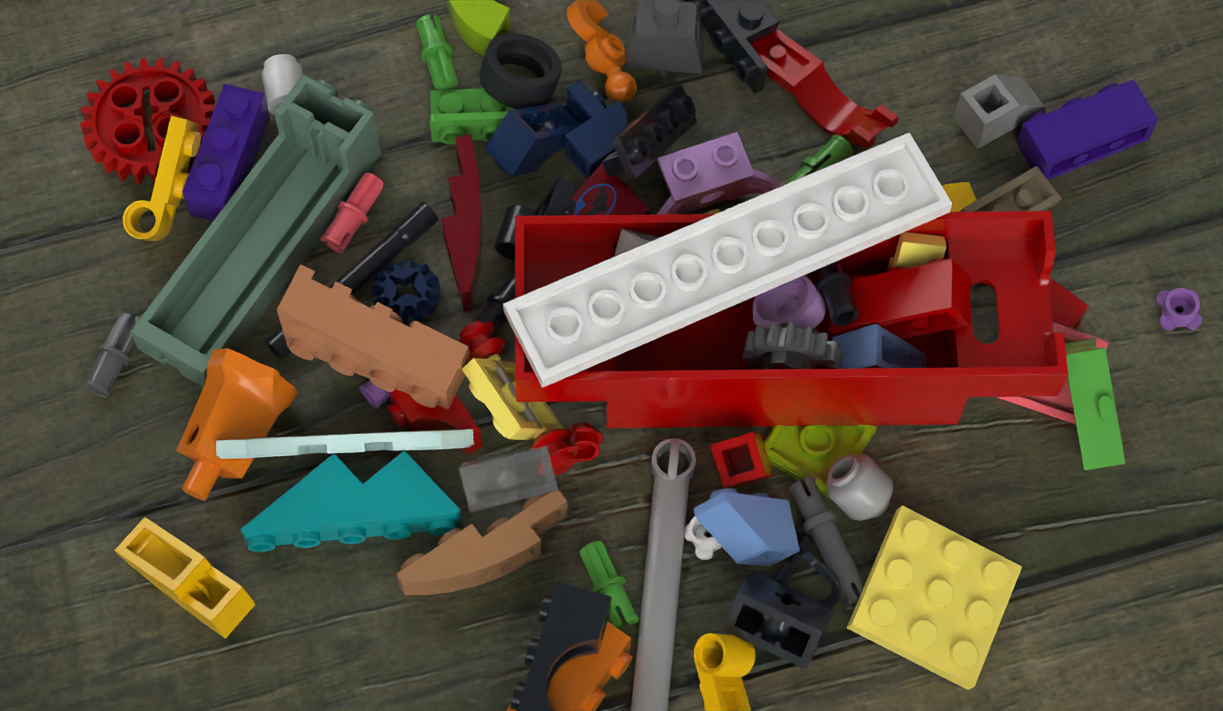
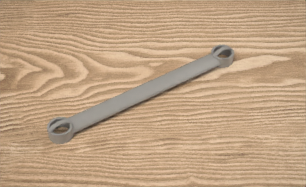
M677 438L666 439L660 442L655 447L651 459L654 483L630 711H668L689 481L693 477L696 465L695 452L692 447L684 440ZM670 451L668 474L660 470L657 463L663 453ZM679 452H681L689 461V468L684 473L677 475Z

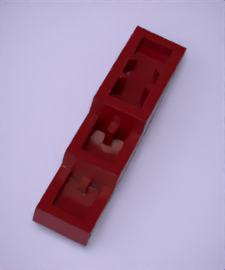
M471 134L454 138L456 159L461 175L449 177L448 185L455 215L441 218L443 238L463 312L472 310L480 274L483 238L479 171Z

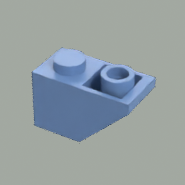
M727 488L713 492L708 501L693 508L695 517L736 563L770 567L800 551L789 500L769 498V495L766 493L740 494L737 493L736 489Z

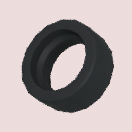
M516 33L500 35L490 41L485 51L479 71L480 83L489 96L499 103L512 108L521 109L547 104L552 100L562 72L561 59L552 47L540 39ZM514 64L523 66L536 73L540 78L519 77L511 74L502 65Z

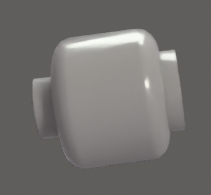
M864 454L846 455L832 465L827 475V494L849 518L863 521L878 517L887 510L894 489L893 481L870 456Z

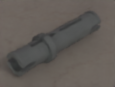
M804 478L805 484L803 486L799 480L792 484L788 490L792 494L805 521L802 526L804 531L808 535H812L827 568L833 571L840 580L841 597L845 603L846 610L856 607L855 603L858 602L865 583L835 524L838 518L834 510H828L816 485L815 478Z

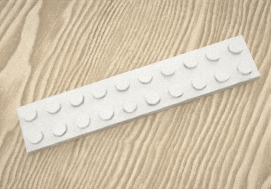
M909 132L503 304V309L543 388L950 213L952 202Z

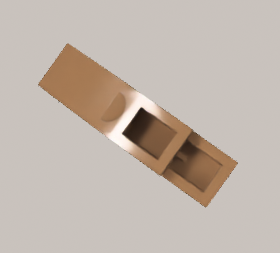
M555 488L548 494L540 492L531 497L523 505V510L512 518L502 517L490 525L486 530L487 535L484 537L480 535L473 524H470L463 530L455 528L449 531L439 540V546L425 555L423 553L415 554L402 564L401 571L396 574L400 590L404 595L449 593L487 583L523 567L542 555L541 540L538 536L568 517L567 500L558 488Z

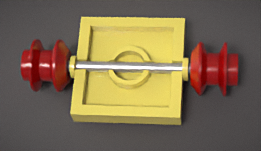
M474 321L461 330L459 334L460 339L458 340V342L468 346L470 351V362L462 368V371L470 381L469 388L472 394L479 401L485 403L493 415L492 422L495 428L508 439L533 440L529 456L531 458L542 457L544 460L540 466L542 474L552 472L554 476H557L569 470L576 462L574 457L578 453L579 448L575 444L565 445L563 441L566 439L568 432L560 424L546 402H517L515 362L500 361V354L505 346L504 338H492L491 335L495 329V325L492 322L482 323L481 321Z

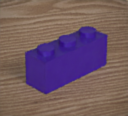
M1134 79L1120 85L1118 83H1111L1099 90L1097 94L1088 98L1076 97L1067 101L1060 109L1050 113L1038 112L1024 121L1016 144L1030 168L1038 166L1047 180H1050L1149 140L1158 118Z
M228 84L223 85L182 191L191 216L214 221L251 172L270 121L264 93Z

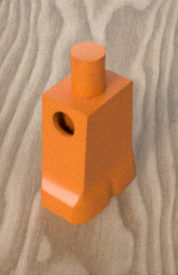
M228 348L213 349L207 364V377L204 388L176 449L177 452L195 462L182 487L185 493L206 501L218 476L222 478H243L254 458L220 459V456H216V441L266 438L277 417L284 409L290 406L298 393L296 388L281 377L277 370Z

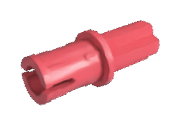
M369 172L364 173L346 202H339L337 205L339 211L320 237L321 242L325 243L328 248L343 254L360 225L367 223L368 217L366 214L383 189L384 182L380 178Z

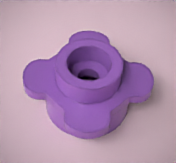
M1177 288L1170 292L1167 290L1161 291L1156 297V303L1161 307L1162 316L1159 319V324L1162 328L1171 331L1175 327H1187L1191 330L1200 327L1202 317L1198 314L1200 302L1196 292L1185 288ZM1179 307L1183 310V312L1178 313L1176 312L1175 308Z

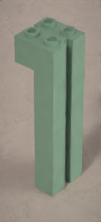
M305 75L300 77L274 112L279 131L278 136L130 331L138 350L164 365H172L180 371L181 375L204 387L206 382L207 364L213 349L228 348L238 352L295 274L300 264L303 263L327 227H329L339 211L337 207L339 202H346L363 174L369 172L381 156L375 113L366 103L358 99L351 101L348 98L342 101L337 98L338 92L329 83L323 80H317L316 82Z

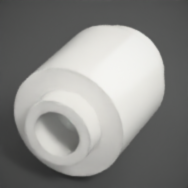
M279 54L268 58L264 62V69L261 73L268 110L273 115L300 77L304 75L302 66L297 63L294 56L289 54Z

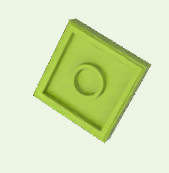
M777 425L773 427L765 439L764 445L771 465L804 484V478L814 477L820 493L830 498L826 487L830 468L843 456L862 454L875 434L877 427L873 425Z

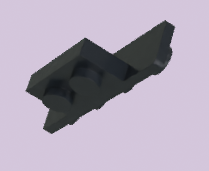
M683 0L698 6L702 26L711 36L716 50L724 53L732 63L739 80L747 83L754 93L763 90L768 67L750 44L776 32L779 21L763 0Z
M682 85L675 86L613 139L615 151L602 161L608 177L623 172L628 179L638 177L642 172L648 170L657 158L664 155L665 151L697 122L694 102L690 96L686 95Z

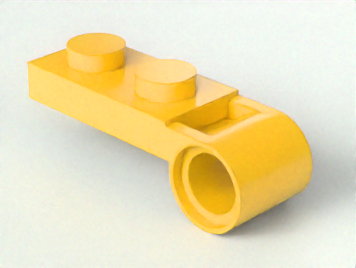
M171 116L151 201L140 200L133 202L126 208L123 214V226L130 236L141 240L160 241L170 233L177 206L179 207L180 200L185 199L182 191L189 176L187 171L190 159L197 155L200 147L201 134L197 132L199 124L187 119ZM151 210L155 215L156 222L152 230L145 233L141 228L140 219L146 211Z
M708 633L701 636L694 648V662L701 683L699 686L704 700L705 711H751L742 677L748 674L754 665L755 649L753 644L731 634Z

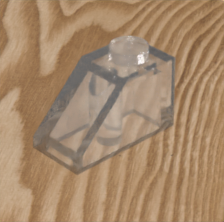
M548 446L507 451L467 461L459 468L470 512L559 490Z

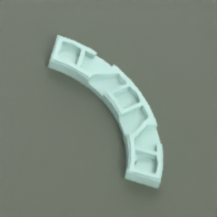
M473 429L217 440L216 456H220V459L289 456L309 453L365 452L373 450L454 449L471 447L470 445H474Z

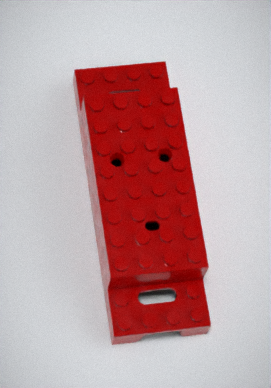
M1051 211L950 212L905 231L944 236L946 250L943 259H953L971 277V287L977 283H984L989 285L995 293L999 337L994 343L984 344L975 338L973 334L971 301L970 326L902 339L926 354L927 368L749 369L747 367L748 361L743 360V353L748 332H755L757 326L753 321L754 296L743 301L742 305L738 308L729 307L543 388L515 335L517 402L606 401V428L774 427L777 425H957L968 397L1058 396L1068 377L1064 333L1053 331L1049 277L1055 257ZM715 214L515 216V299L613 258L622 228L665 236ZM900 234L840 259L843 272L847 273L850 277L886 273L890 257H895ZM816 271L806 274L805 276L816 287L818 282ZM825 301L826 312L824 318L812 330L828 334L827 341H832L834 335L829 332L830 314Z

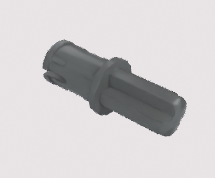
M128 312L119 315L105 344H99L96 349L99 354L86 380L82 384L87 391L99 397L108 398L122 367L130 362L128 354L134 344L130 331L140 318Z

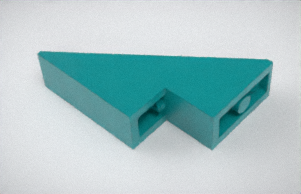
M404 450L364 484L359 481L335 454H332L240 530L250 551L267 552L273 550L275 545L293 544L299 548H311L320 545L321 541L339 540V542L345 544H356L365 541L366 537L384 536L386 539L400 540L410 537L411 533L428 531L432 535L444 536L449 531L460 528L463 524L459 507Z

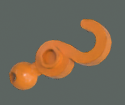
M575 0L567 8L566 15L573 30L587 42L585 44L587 64L595 72L606 74L608 79L605 83V93L611 101L616 102L619 100L621 103L631 101L636 94L637 85L633 76L621 69L626 63L625 46L617 36L609 34L598 25L608 16V12L596 0Z

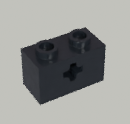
M751 571L737 592L722 630L807 669L820 646L835 609L755 571Z

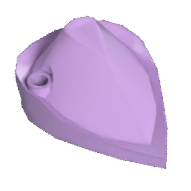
M805 275L755 296L753 303V321L757 326L761 325L770 329L771 322L777 324L790 322L799 328L809 326L814 329L823 320L826 312L824 298Z

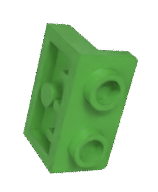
M484 88L430 90L432 142L455 144V137L471 134L472 141L484 140L489 142L508 111L514 110V108L499 103L489 96Z

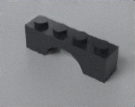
M557 582L553 596L545 594L538 621L544 623L540 639L532 637L530 640L524 665L531 666L526 683L517 682L510 709L516 711H553L547 698L553 677L561 667L571 660L599 653L611 614V596Z

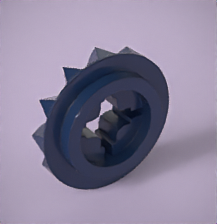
M411 258L406 262L400 263L392 261L389 267L383 271H378L374 285L371 286L374 305L379 302L393 309V312L401 317L402 324H411L413 321L419 322L427 318L436 309L441 296L438 276L429 269L427 264L415 263ZM415 280L413 289L417 296L406 293L402 298H398V287L395 284L407 286Z

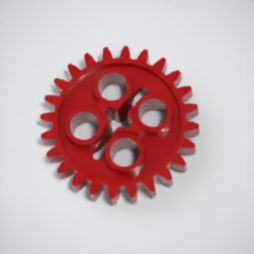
M143 57L141 58L139 68L134 69L126 61L124 62L125 73L120 75L117 71L110 69L109 73L112 80L109 83L99 79L96 81L100 93L88 92L86 94L90 106L81 107L84 121L80 122L84 135L83 140L87 150H91L94 162H102L107 174L116 169L121 181H124L130 173H133L137 185L142 183L145 175H151L152 181L155 184L171 116L187 119L199 124L197 132H200L202 142L216 106L214 105L216 103L213 93L208 91L205 79L197 80L194 69L189 68L182 73L179 61H175L168 69L165 67L162 57L158 58L154 67H149L146 58ZM146 90H150V104L154 113L151 116L156 144L154 151H149L150 138L146 129L148 127V116L144 102V92ZM170 97L176 98L171 102H162ZM126 103H134L129 107L120 108ZM129 139H137L135 142L131 144H123L125 141ZM190 165L188 167L187 173L191 171Z

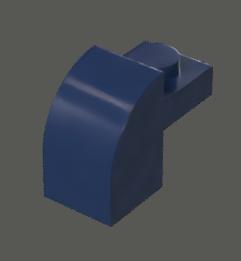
M579 80L567 88V110L581 125L565 135V156L587 180L600 166L602 161L615 151L613 139L627 128V115L619 100L606 107L601 95L596 90L590 91Z

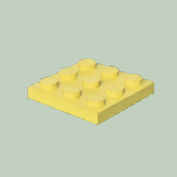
M902 505L895 512L847 625V629L970 690L976 685L1022 566Z

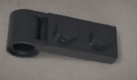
M559 177L534 210L520 205L509 206L494 245L495 250L500 255L515 260V216L573 215L576 202L571 200L575 183Z

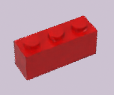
M943 258L933 259L928 264L910 268L894 267L886 273L872 276L850 277L851 285L849 288L859 316L853 323L845 326H836L835 323L832 324L830 319L829 332L834 336L878 324L903 339L970 326L971 277L953 259Z

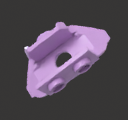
M738 132L657 158L666 182V189H669L671 195L657 215L687 214L726 200L731 201L740 196L767 193L779 188L780 180L764 172L752 169Z

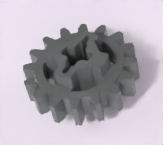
M771 322L770 329L758 325L755 332H748L743 360L748 361L747 367L749 369L759 370L840 369L842 350L838 349L839 343L837 341H827L828 334L812 330V327L799 328L790 322L779 324Z

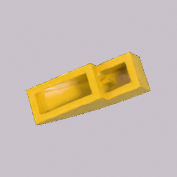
M146 517L140 521L114 550L123 560L158 589L225 639L256 605L241 585L211 566L203 555Z

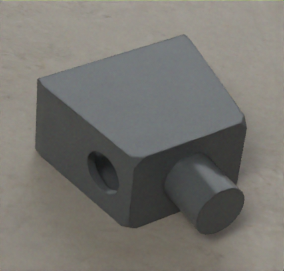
M639 0L627 30L626 63L624 69L702 74L704 32L698 6L692 2H679V0Z

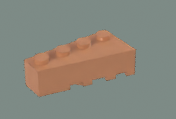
M300 264L277 308L287 347H289L292 353L306 360H313L315 357L328 362L334 370L347 376H353L356 373L369 378L375 386L382 390L393 392L397 389L410 394L413 400L423 406L434 408L438 405L449 410L465 377L462 368L470 362L468 346L417 321L411 322L408 327L402 324L401 317L393 312V309L379 302L370 307L363 305L358 299L350 295L352 289L336 281L332 289L314 281L312 277L315 271Z

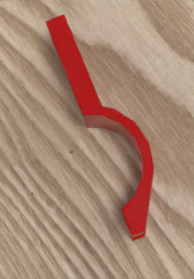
M777 29L776 32L750 44L767 65V77L792 94L807 116L831 136L837 134L846 139L848 143L870 148L875 143L877 135L885 128L894 127L898 123V116L882 104L876 109L868 110L847 98L828 75L824 63Z

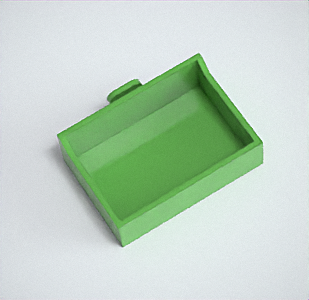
M1095 338L1065 343L1068 381L1084 470L1126 464L1106 349L1097 348Z

